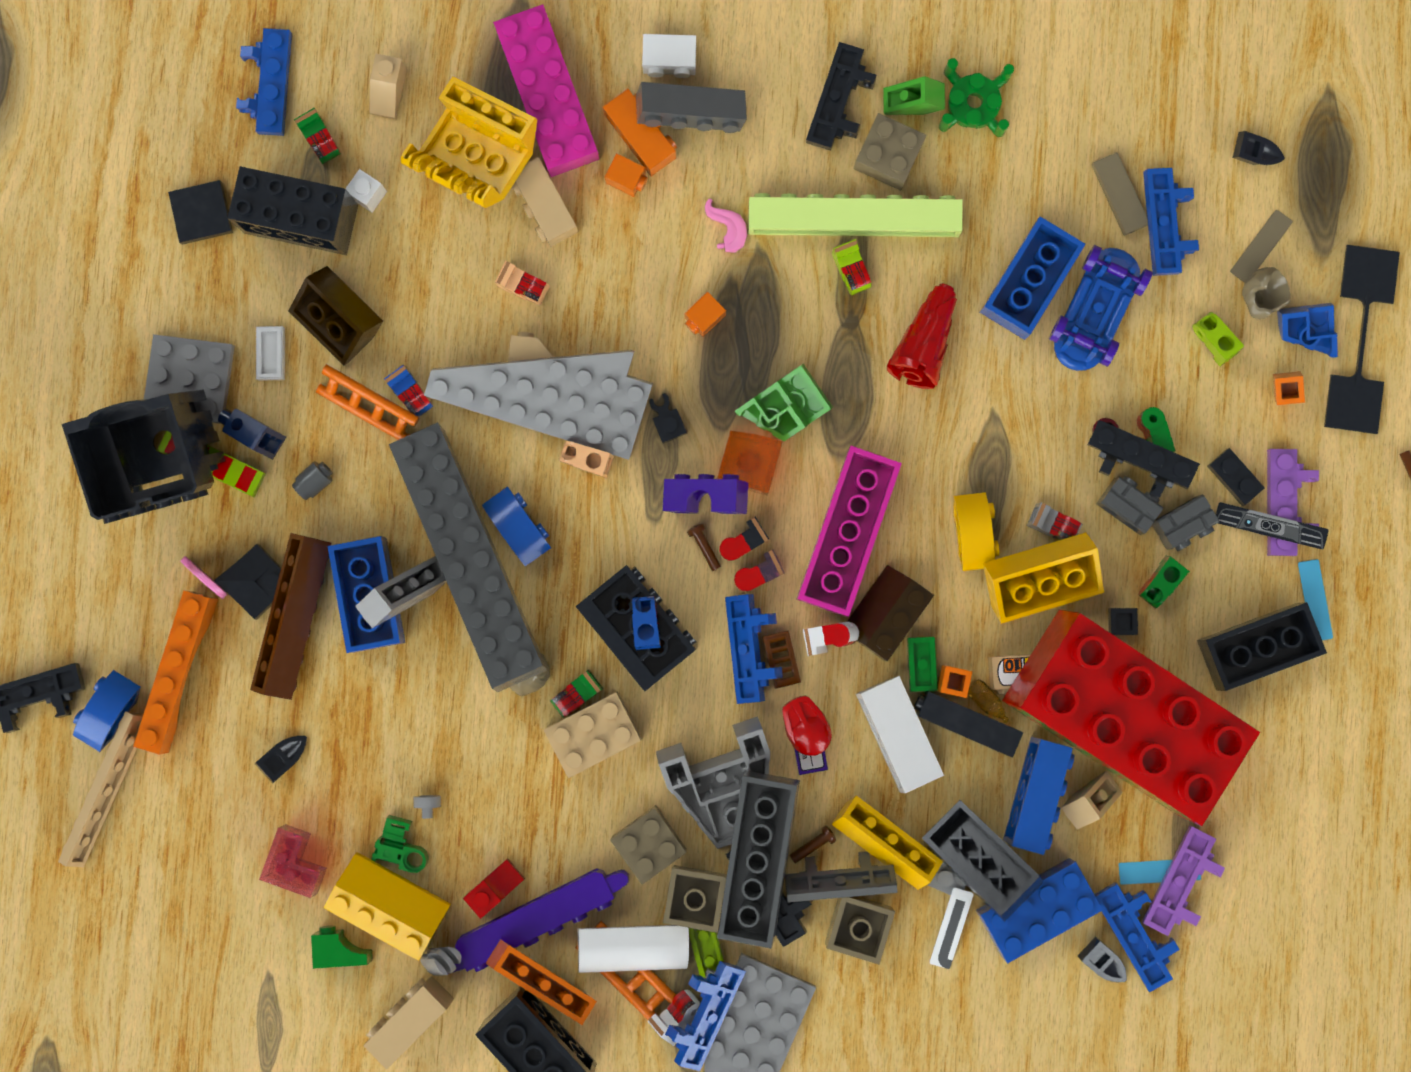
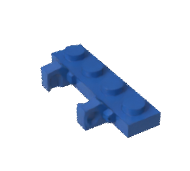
M263 28L262 42H256V47L241 46V59L243 61L254 59L257 62V67H260L258 94L254 93V99L240 100L237 98L236 109L240 113H250V117L256 119L255 132L259 135L284 136L292 40L290 30Z
M1172 168L1146 169L1143 171L1153 276L1178 275L1182 273L1181 260L1185 259V255L1194 254L1195 251H1199L1198 240L1181 241V235L1178 233L1176 211L1178 203L1189 202L1194 199L1193 188H1178V183H1174Z
M753 594L725 597L737 704L765 701L764 686H769L768 679L783 678L782 667L765 668V662H761L758 640L761 625L777 624L776 613L761 614V609L755 608Z
M1116 882L1095 893L1094 895L1103 909L1101 912L1149 993L1173 980L1165 965L1170 962L1168 956L1179 951V947L1171 937L1169 942L1165 944L1159 943L1157 945L1155 940L1151 942L1137 918L1140 916L1137 910L1141 909L1142 904L1146 902L1152 903L1147 893L1142 890L1131 896L1130 892L1123 894Z
M720 961L715 973H709L707 979L703 976L692 975L688 984L696 991L701 992L700 996L703 998L691 1025H686L685 1029L669 1025L665 1033L673 1042L677 1043L676 1047L679 1051L674 1062L679 1066L696 1071L701 1070L746 973L741 967Z

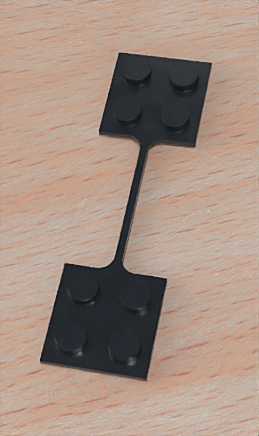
M1346 245L1340 297L1357 299L1363 304L1355 374L1351 377L1330 375L1324 427L1378 434L1384 382L1368 380L1361 375L1369 305L1372 302L1394 304L1400 252Z

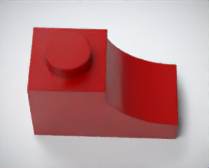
M507 858L467 893L463 900L481 919L524 881L525 878Z

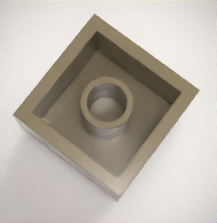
M878 113L853 169L901 191L923 145L926 134Z
M656 805L613 835L610 840L642 885L687 853V848Z
M673 865L663 923L718 932L727 874Z
M859 896L838 898L825 940L826 948L880 965L895 910L891 906Z

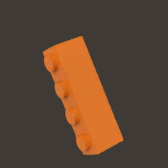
M501 939L486 961V964L581 1025H583L597 1002L583 991Z

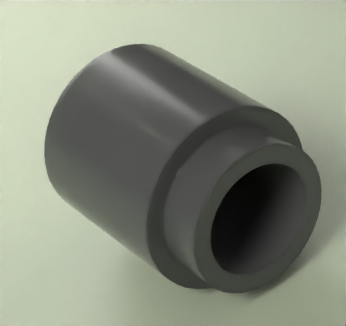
M314 461L295 478L296 481L292 484V487L304 500L310 497L314 498L333 481L330 477L333 472L324 462L319 464Z

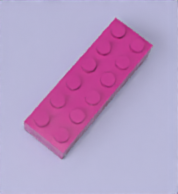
M542 4L493 22L526 113L537 119L535 138L550 178L600 160L544 5Z
M854 446L849 447L796 600L844 617H849L902 463Z

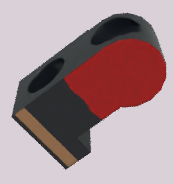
M756 516L746 522L749 527L748 530L735 538L729 537L721 542L719 551L724 559L729 561L736 560L769 540Z

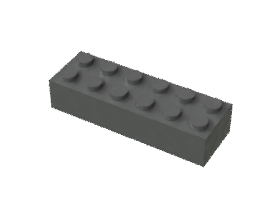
M747 770L742 776L717 935L718 939L772 948L775 941L800 780Z

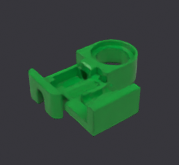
M389 815L386 818L382 836L375 842L374 847L376 849L372 854L371 860L376 862L377 859L392 862L399 864L398 869L417 873L427 865L429 856L423 847L406 843L407 839H404L405 831H409L413 821ZM392 823H393V824H396V825L404 826L405 828L392 825ZM416 852L422 856L423 862L420 866H413L409 863L408 856L410 853Z

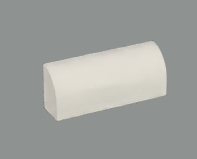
M900 676L881 682L856 694L900 793H908L944 776Z
M657 925L577 928L578 973L687 969L688 927Z

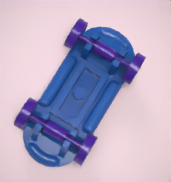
M1093 245L1082 266V269L1085 270L1084 276L1065 316L1060 315L1051 331L1049 340L1054 342L1056 357L1061 364L1069 369L1084 371L1093 368L1098 363L1106 367L1110 365L1120 344L1113 340L1131 299L1134 294L1141 296L1151 280L1153 272L1144 269L1140 275L1137 261L1124 250L1118 248L1102 250L1101 247Z

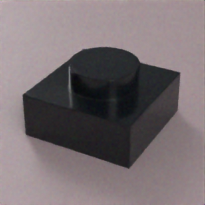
M1108 608L1109 632L1113 635H1138V608Z

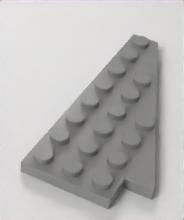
M624 350L434 368L430 372L424 396L629 460L653 383L627 375L634 351Z
M741 953L736 966L744 969L746 973L706 1057L704 1072H780L816 990V986ZM707 968L706 979L709 973L714 974L715 971L710 968Z

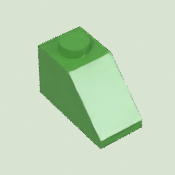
M924 76L883 88L884 114L925 115L944 110L945 83Z

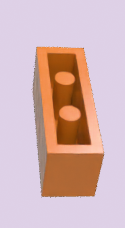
M626 89L603 106L604 116L651 177L676 159L675 149L677 146L669 135L664 136L659 130L661 128L660 125L648 127L645 124H637L636 94L633 95L629 89Z

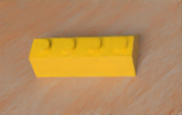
M356 852L335 884L324 909L419 961L431 944L451 904Z

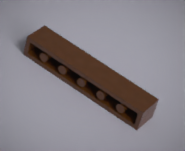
M290 533L250 688L251 691L266 696L292 700L293 692L297 687L299 669L304 660V649L311 632L310 626L313 614L317 609L319 591L324 582L323 575L329 560L327 546H331V542Z

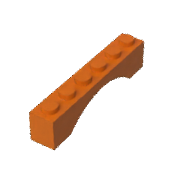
M183 590L133 747L158 755L169 753L177 729L179 707L185 682L197 649L210 626L218 599L194 591Z

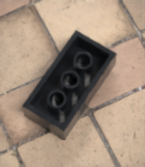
M1307 602L1289 605L1197 640L1217 691H1228L1327 654Z

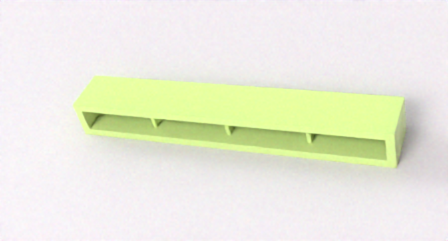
M758 193L754 197H749L748 235L959 237L962 232L963 199H955V196L951 195L941 196L939 199H929V196L916 195L913 196V199H902L901 195H889L887 199L876 198L875 195L870 194L861 195L860 198H850L846 194L834 195V198H823L821 194H809L807 198H800L796 194L790 193L782 194L781 197H770V194Z

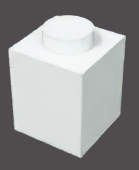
M361 169L357 171L346 187V190L353 199L371 213H373L387 193L380 182Z

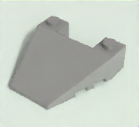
M758 716L732 725L740 749L689 766L682 743L656 751L658 764L668 790L676 796L687 813H690L697 822V825L717 849L732 844L742 776L746 770L769 774L770 750Z

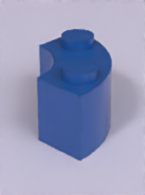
M506 487L482 504V507L523 565L527 566L551 549L546 540L549 534L541 523L535 525L524 509L527 503L518 492L514 495L509 487Z
M115 670L107 678L101 677L95 684V693L86 707L80 710L73 720V723L76 724L73 736L101 752L114 738L125 711L129 712L137 703L141 686Z

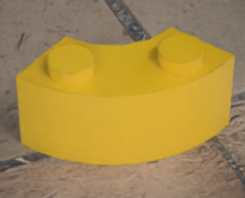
M986 492L954 496L953 517L962 571L984 569L983 563L995 560V556H999V544L997 540H994L991 520L995 518L993 503H988Z

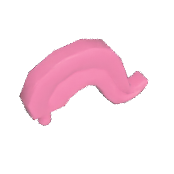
M708 199L705 204L707 217L725 224L727 227L724 243L717 244V248H725V252L731 253L742 249L747 238V227L742 216L730 210L714 208L712 206L713 200Z
M184 556L180 562L221 599H224L227 595L225 590L194 562Z

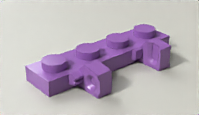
M1297 449L1267 450V514L1302 522V517H1297V488H1302V482H1318L1319 470H1304V464H1297ZM1306 523L1319 527V524ZM1267 536V556H1297V543Z
M1189 825L1142 920L1143 924L1166 936H1169L1174 924L1180 925L1182 920L1197 926L1201 916L1186 909L1188 904L1186 899L1198 875L1202 876L1204 870L1220 878L1225 870V867L1212 861L1214 854L1210 853L1216 838Z

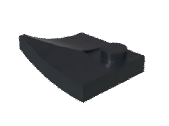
M256 544L214 581L241 605L253 619L257 620L272 606L281 567L259 544Z

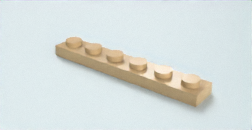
M125 711L123 718L120 720L118 729L107 749L102 765L97 771L96 778L85 798L80 814L74 822V827L67 843L63 847L62 854L58 860L62 865L68 867L85 866L137 748L133 747L143 714Z

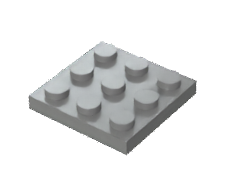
M153 334L144 399L170 393L204 389L207 400L194 403L196 412L210 410L213 418L212 423H219L218 416L222 410L226 409L235 346L226 343Z

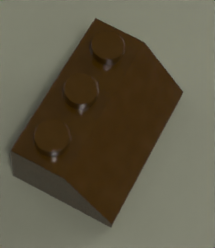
M328 266L305 278L288 310L343 366L348 364L374 338L383 323V320Z
M887 565L847 622H852L858 627V643L883 661H888L934 597V594L913 579Z

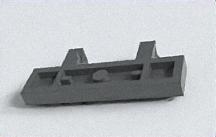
M858 852L860 868L817 871L815 856L805 857V871L785 874L788 902L897 893L894 865H871L870 854L868 852Z

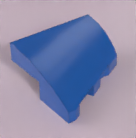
M1332 303L1283 308L1277 311L1278 326L1282 340L1302 345L1312 351L1316 350L1328 354V356L1333 358L1338 357L1337 333L1334 331V305Z

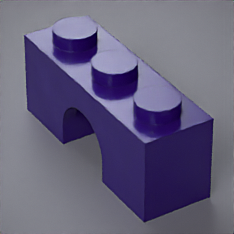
M674 474V479H664L662 511L698 514L699 502L708 493L711 498V512L747 514L749 482L739 480V475L723 474V479H714L715 475L699 474L698 479H690V475Z

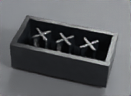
M961 800L922 837L926 846L1004 922L1043 883L1040 875Z

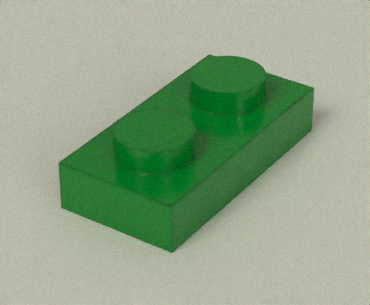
M935 637L907 638L909 692L938 691Z

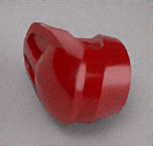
M804 695L794 698L782 707L786 735L798 752L808 756H815L828 748L832 739L831 727L823 712L808 696Z

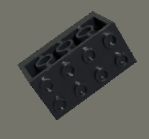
M240 166L227 219L244 234L347 256L358 204L345 188Z
M626 565L576 605V608L645 692L696 650L693 645L697 642L687 630L682 633L676 626L680 621L670 609L667 611L663 610L659 605L663 600L653 588L646 589L642 584L646 579L635 566L630 569ZM655 597L660 641L663 640L665 642L662 646L664 649L662 653L659 651L653 652L652 649H635L632 598ZM620 598L630 599L628 603L630 608L627 611L625 609H618L620 604L618 600Z
M521 986L482 1022L475 1034L509 1072H595L596 1061L537 997Z

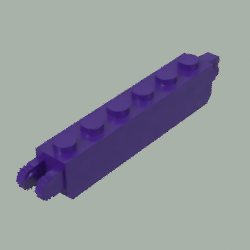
M596 868L461 935L455 945V949L461 954V963L455 964L456 970L453 972L466 969L467 972L475 969V972H478L488 967L486 961L500 939L514 948L522 944L527 948L539 941L538 936L546 932L551 936L564 929L562 924L570 920L575 924L587 918V912L597 908L598 912L612 905L611 900L616 896L615 892L629 883V873L625 869H621L606 875L604 870Z

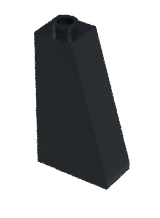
M925 691L924 695L920 694L914 705L918 717L1012 758L1024 733L929 691Z

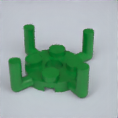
M955 58L949 59L944 75L953 84V87L948 97L949 114L943 115L939 124L940 131L946 132L957 123L965 128L978 129L988 126L996 137H1002L1009 127V122L1006 119H1002L999 122L995 119L1002 104L999 88L1009 81L1014 72V66L1006 64L1001 74L993 81L980 73H974L973 75L961 78L956 72L958 61ZM970 96H977L981 100V106L972 108L968 105L967 99Z

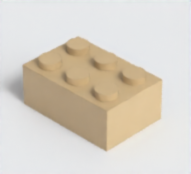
M618 691L544 729L568 778L642 740Z
M432 976L426 982L421 978L406 994L408 1000L406 1001L402 997L386 1014L389 1019L386 1020L382 1017L366 1034L369 1040L363 1046L386 1070L446 1011L454 1000Z

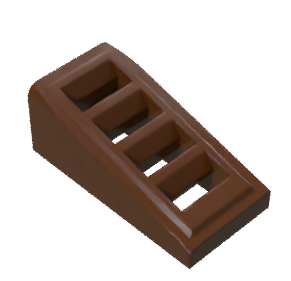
M789 630L763 636L762 639L769 667L775 668V664L790 661L791 666L782 668V673L793 672L792 677L780 680L778 678L773 679L774 688L777 689L801 683ZM785 640L786 645L771 649L770 643ZM788 651V656L773 659L772 654Z

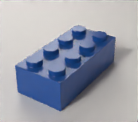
M1040 216L1030 229L979 313L1025 340L1031 335L1086 244Z
M378 536L327 546L346 653L406 643L400 613L372 628L355 607L375 587L394 578L387 538Z
M1031 736L1003 841L1013 847L1041 855L1045 854L1046 849H1050L1053 840V834L1050 833L1052 824L1058 821L1060 815V807H1057L1060 796L1063 797L1067 789V781L1064 779L1067 769L1071 770L1074 763L1075 755L1072 754L1073 748Z
M1068 858L1041 873L1040 877L1043 883L1005 922L987 905L976 910L1001 957L1007 964L1103 911L1076 861Z

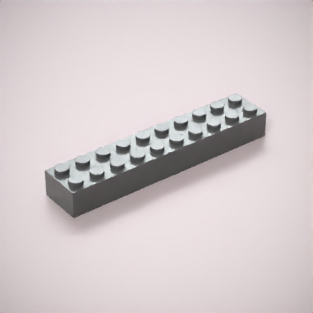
M437 422L389 444L491 688L496 692H500L548 670L445 430Z

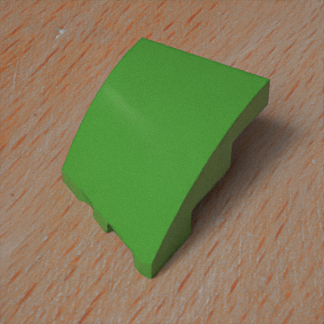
M802 364L735 410V413L754 422L759 428L771 432L778 439L786 441L831 410L833 406L805 365Z

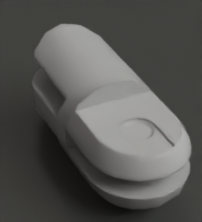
M452 947L430 948L426 954H423L420 961L430 974L437 976L448 975L447 973H452L456 970L455 964L461 963V954Z

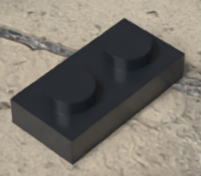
M1230 448L1226 449L1207 465L1241 506H1245L1265 489Z

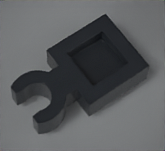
M666 393L662 394L665 401L662 406H656L653 399L649 400L651 409L659 414V416L652 418L663 444L687 434L677 408L669 411L670 401Z

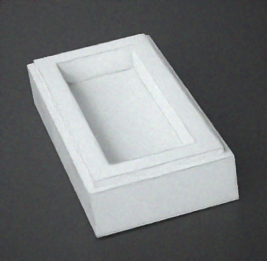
M283 326L256 327V379L258 381L285 380V328Z

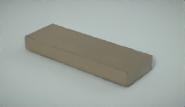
M1116 152L1093 162L1091 166L1123 235H1128L1148 226L1145 211L1118 153Z

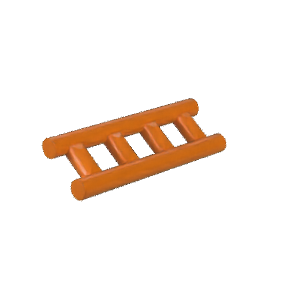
M327 364L324 366L322 374L327 376L329 381L327 387L323 384L317 387V394L397 440L410 435L405 432L407 425L410 424L415 427L419 421L418 416ZM339 384L352 391L350 400L337 393ZM362 397L375 404L373 413L359 406ZM385 410L398 417L396 426L382 419Z
M601 920L594 928L608 926ZM652 970L637 971L638 973L627 984L615 972H600L647 1020L654 1014H657L654 1010L665 999L671 1004L676 996ZM645 980L657 990L647 1003L635 993Z

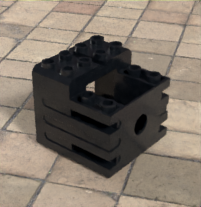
M204 389L122 402L99 409L89 414L88 417L62 424L91 517L96 520L103 519L104 524L209 495L207 489H210L214 483L211 471L219 469L218 464L226 461L223 451L210 454L207 444L220 441L217 431L213 427L211 411L196 412L194 403L207 400ZM160 431H169L172 434L175 449L170 454H162L154 446V437ZM180 474L184 478L145 490L142 488L144 484Z

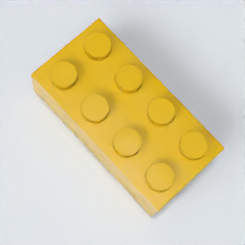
M1086 532L983 563L991 607L1001 624L1104 593L1098 548Z

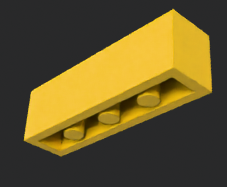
M857 795L844 804L832 823L835 828L884 865H894L895 873L917 890L931 883L943 863L940 858Z

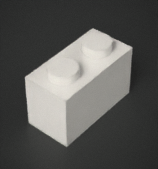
M643 34V74L656 78L663 77L664 74H672L677 78H688L690 75H695L696 35Z

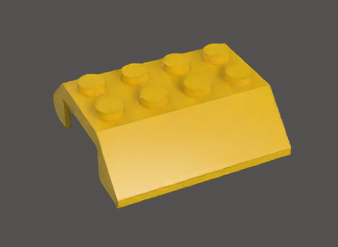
M452 76L439 96V100L444 104L446 110L421 149L418 151L412 143H409L400 161L401 164L418 173L425 171L427 178L433 179V181L459 195L466 193L467 199L487 208L504 200L531 158L537 119Z

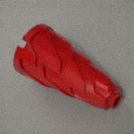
M943 283L935 286L933 291L929 293L926 301L921 305L912 324L907 327L899 345L887 364V371L900 381L903 375L908 379L907 385L921 389H934L935 385L937 387L948 346L946 342L952 325L951 318L957 302L956 293L952 286Z

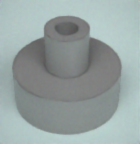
M414 796V808H422L423 819L433 818V808L441 807V796Z

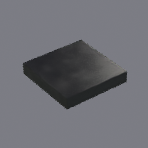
M220 180L168 192L180 244L183 245L233 233L231 221L227 219L229 211L223 183Z

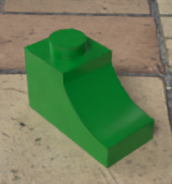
M336 926L319 927V931L311 935L313 969L368 965L373 960L372 949H362L350 943L344 935V929L336 930Z

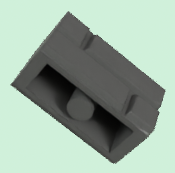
M1119 476L1114 478L1098 500L1097 505L1139 535L1145 534L1163 510V507L1158 504L1160 500L1149 495V492L1144 494L1136 488L1138 484L1129 477L1124 476L1122 479Z
M1202 494L1154 520L1152 526L1167 550L1175 548L1177 551H1180L1192 544L1189 539L1199 535L1202 538L1214 531L1212 526L1219 523V519L1211 509L1206 497Z

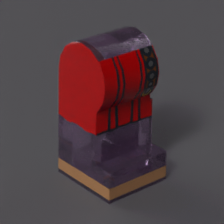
M773 549L763 554L765 562L752 568H742L736 572L734 582L738 589L750 591L785 574Z

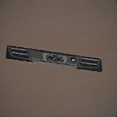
M1221 502L1218 504L1216 516L1219 519L1218 524L1321 550L1325 547L1329 532L1326 528Z

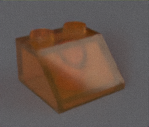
M730 430L717 479H723V474L739 475V480L749 482L748 491L768 496L783 441L758 434Z

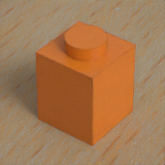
M617 153L604 176L606 184L632 197H635L637 191L642 192L648 179L645 176L644 166Z
M707 292L684 313L687 320L685 325L694 335L699 333L704 337L726 316V310Z
M1301 371L1273 374L1274 397L1277 405L1305 403L1304 380Z
M942 665L937 685L938 691L936 692L967 698L973 671Z

